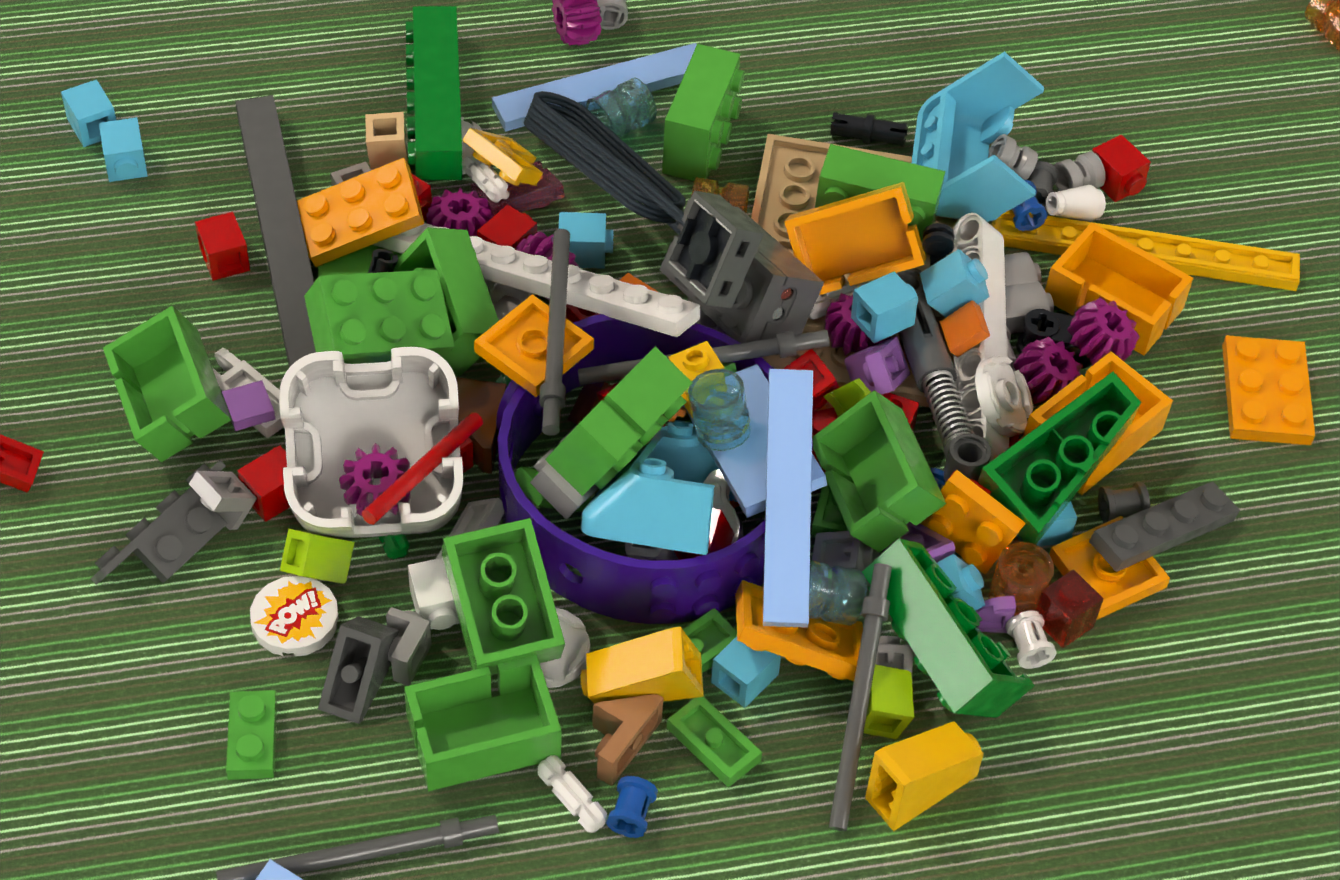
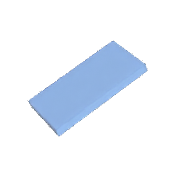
M758 364L726 376L731 403L695 418H692L689 412L686 411L747 518L765 511L769 382ZM813 454L811 492L827 486L826 475Z

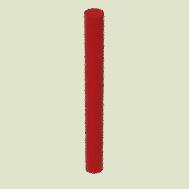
M471 412L368 505L362 511L363 519L371 525L378 522L440 465L442 458H447L483 425L481 416L476 412Z

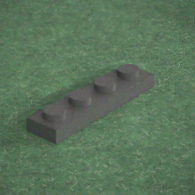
M1212 481L1094 531L1089 542L1117 572L1233 522L1240 509Z

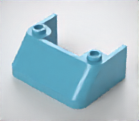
M1005 51L931 96L919 110L912 163L945 171L936 216L960 219L968 213H976L989 222L996 220L1001 214L1035 196L1036 190L997 156L992 155L988 158L990 143L994 142L1002 134L1008 135L1012 130L1015 109L1044 92V86Z
M675 420L674 422H668V426L662 427L602 490L599 489L582 511L581 531L586 535L596 538L707 555L715 485L703 483L712 471L719 468L696 428H693V424L687 421ZM730 489L729 501L734 500L738 502Z

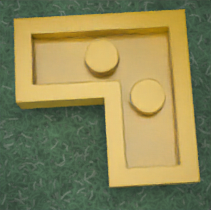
M469 128L462 140L474 149L473 157L486 165H495L500 169L498 175L514 186H519L520 182L536 186L543 174L542 171L533 165L537 157L512 138Z

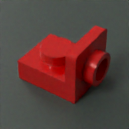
M0 434V482L28 493L33 485L44 451Z

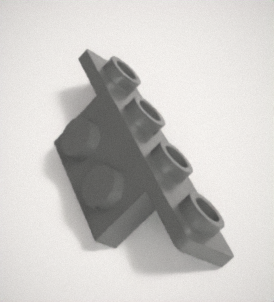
M221 460L212 468L203 463L196 471H221L226 465ZM196 471L185 480L188 484L192 480ZM192 487L181 496L174 490L156 506V509L161 514L152 523L144 517L126 534L127 538L131 541L121 551L115 546L111 547L95 562L100 570L91 580L97 585L134 552L156 577L164 583L214 537L227 522L217 512L206 508L200 501L201 497Z

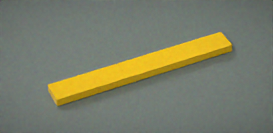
M1008 210L1001 214L999 218L993 220L991 225L1003 235L1004 247L1062 255L1091 222L1047 216L1044 224L1032 231H1020L1014 225L1013 218L1015 215L1013 211ZM1094 223L1187 275L1292 291L1297 290L1300 282V254Z

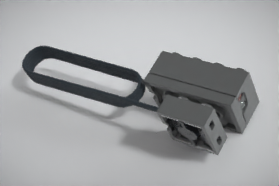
M540 91L534 94L524 120L525 127L630 211L649 220L666 223L679 235H675L673 242L670 243L660 271L694 303L700 304V309L727 335L740 343L777 338L776 333L793 331L794 335L802 334L824 284L817 275L739 207L732 206L721 195L694 191L683 212L686 204L685 197L587 108L570 98L552 92Z

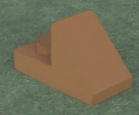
M657 694L603 701L593 705L592 725L595 729L605 734L595 751V757H597V778L613 786L662 722L663 697Z

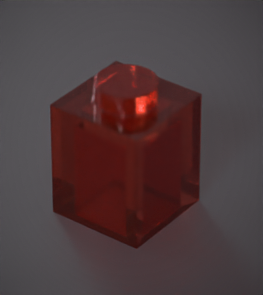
M1073 569L1042 590L1036 611L1044 618L1045 622L1042 628L1064 648L1094 627L1104 598Z

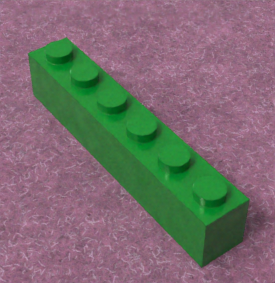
M413 6V21H406V43H413L406 44V67H414L406 68L407 90H414V92H407V115H415L407 116L408 139H415V141H408V165H416V177L421 180H462L457 6Z

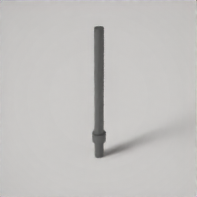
M566 229L556 230L553 237L545 383L540 387L539 404L543 407L542 432L546 435H556L559 433L560 412L565 406L566 387L562 384L570 232Z
M827 330L794 335L793 331L776 333L777 338L714 347L712 349L721 363L778 354L780 358L797 356V351L829 347L830 344ZM642 359L578 369L580 385L623 379Z
M874 564L869 596L864 597L861 616L865 618L829 822V828L837 831H847L882 622L888 620L890 601L887 600L892 567L887 564Z
M496 814L460 822L457 817L440 821V826L272 860L290 872L299 874L444 844L445 849L463 845V840L499 833ZM269 860L216 871L217 880H255Z

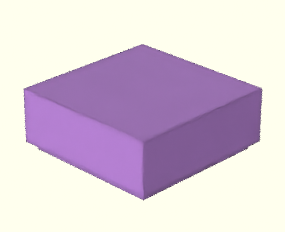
M262 380L222 391L235 431L276 420L273 406Z

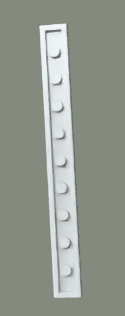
M425 223L373 245L403 254L427 227H446H436ZM470 236L484 279L550 299L551 260L541 255H531L517 251L511 246H501L484 241L480 237ZM575 265L568 266L566 304L598 314H604L611 318L674 337L680 336L700 319V304L683 300L677 295H666L649 290L643 285L622 282L609 275H599L585 271Z

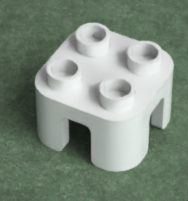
M398 347L391 349V361L346 364L344 363L342 352L324 351L308 354L290 366L282 379L279 391L280 417L285 428L287 467H283L284 491L294 516L304 529L313 534L338 539L422 534L443 527L453 518L461 502L463 487L462 457H460V446L447 458H442V463L410 491L411 499L409 503L398 502L399 512L396 515L388 511L374 525L368 524L362 516L357 514L356 504L348 505L345 503L343 494L346 490L341 489L339 478L346 474L343 468L345 460L357 461L355 452L358 448L362 449L366 454H371L372 447L376 443L380 446L381 453L384 454L391 447H394L397 450V459L407 458L411 467L458 425L459 402L457 381L452 368L443 357L434 351L422 347ZM381 478L374 479L373 485H379Z

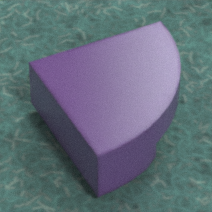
M1001 596L985 600V606L976 610L982 619L978 628L981 632L1007 633L1006 623L1010 618L1014 617L1016 610L1015 596Z

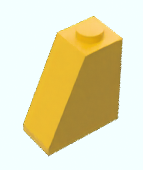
M681 627L669 628L587 653V669L581 670L583 694L588 696L594 704L650 694H657L663 697V702L704 697L701 653Z
M955 721L882 747L874 753L865 799L888 826L895 831L977 777L984 753L976 738L968 732L965 733Z

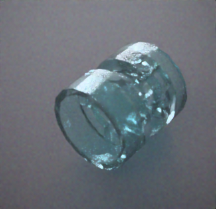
M638 78L624 81L618 84L614 90L604 91L588 99L586 103V108L619 138L629 134L631 129L635 130L653 122L657 115L655 101L651 92Z
M726 369L705 371L692 381L693 383L688 389L697 439L704 447L710 450L727 451L735 449L749 438L751 432L743 380L737 373Z
M810 560L809 618L819 619L821 617L826 622L851 626L861 616L863 600L867 596V582L864 574L860 570L842 566L830 567L827 563Z

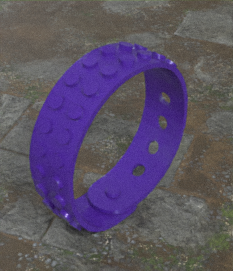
M604 314L594 315L573 323L594 338V349L563 374L562 384L565 385L566 393L582 386L579 382L578 369L643 359L655 346L664 355L676 354L705 341H708L712 348L739 344L740 342L698 323H694L680 336L674 337L611 318ZM762 357L733 361L737 372L758 364L768 382L769 369H774ZM511 380L501 399L496 418V426L499 431V499L502 501L504 509L502 522L506 524L531 518L551 590L585 609L614 619L644 624H675L697 620L714 608L718 612L730 608L736 604L735 593L742 580L759 586L764 583L765 520L746 536L718 551L689 559L655 561L620 556L593 547L562 531L547 520L527 499L514 475V470L521 456L542 432L543 407L539 404L540 394L535 397ZM566 564L575 567L582 577L570 571Z

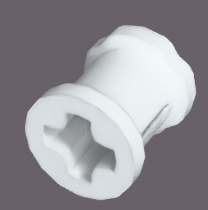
M1038 611L1021 612L1010 618L1005 626L1007 633L1014 638L1019 650L1017 655L1020 667L1025 669L1046 665L1054 659L1057 653L1053 643L1047 641L1042 628L1045 621Z

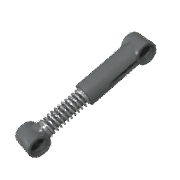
M912 268L898 272L896 274L906 284H910L918 296L915 324L898 332L916 385L922 393H925L943 443V453L946 459L944 480L947 481L952 473L958 470L967 478L978 482L982 468L990 462L991 447L985 439L974 434L970 420L965 413V408L955 385L957 379L955 368L933 309L927 304L920 277L922 271L918 268Z

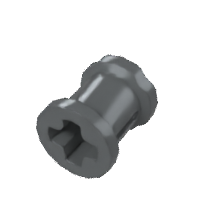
M1037 161L1032 174L1027 180L1035 184L1038 203L1046 209V198L1049 193L1054 192L1053 186L1058 179V170L1053 164Z
M1142 482L1134 483L1132 488L1111 490L1108 486L1099 488L1098 509L1103 523L1119 516L1123 518L1150 508L1149 493L1146 485Z

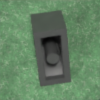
M360 616L341 624L318 710L358 724L361 723L388 673L390 666L388 652L393 640L398 636L399 630Z

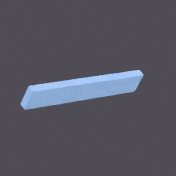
M697 44L685 45L492 97V108L506 132L525 126L524 120L536 92L545 91L559 94L590 109L678 85L682 81Z
M769 369L763 626L808 628L813 370Z

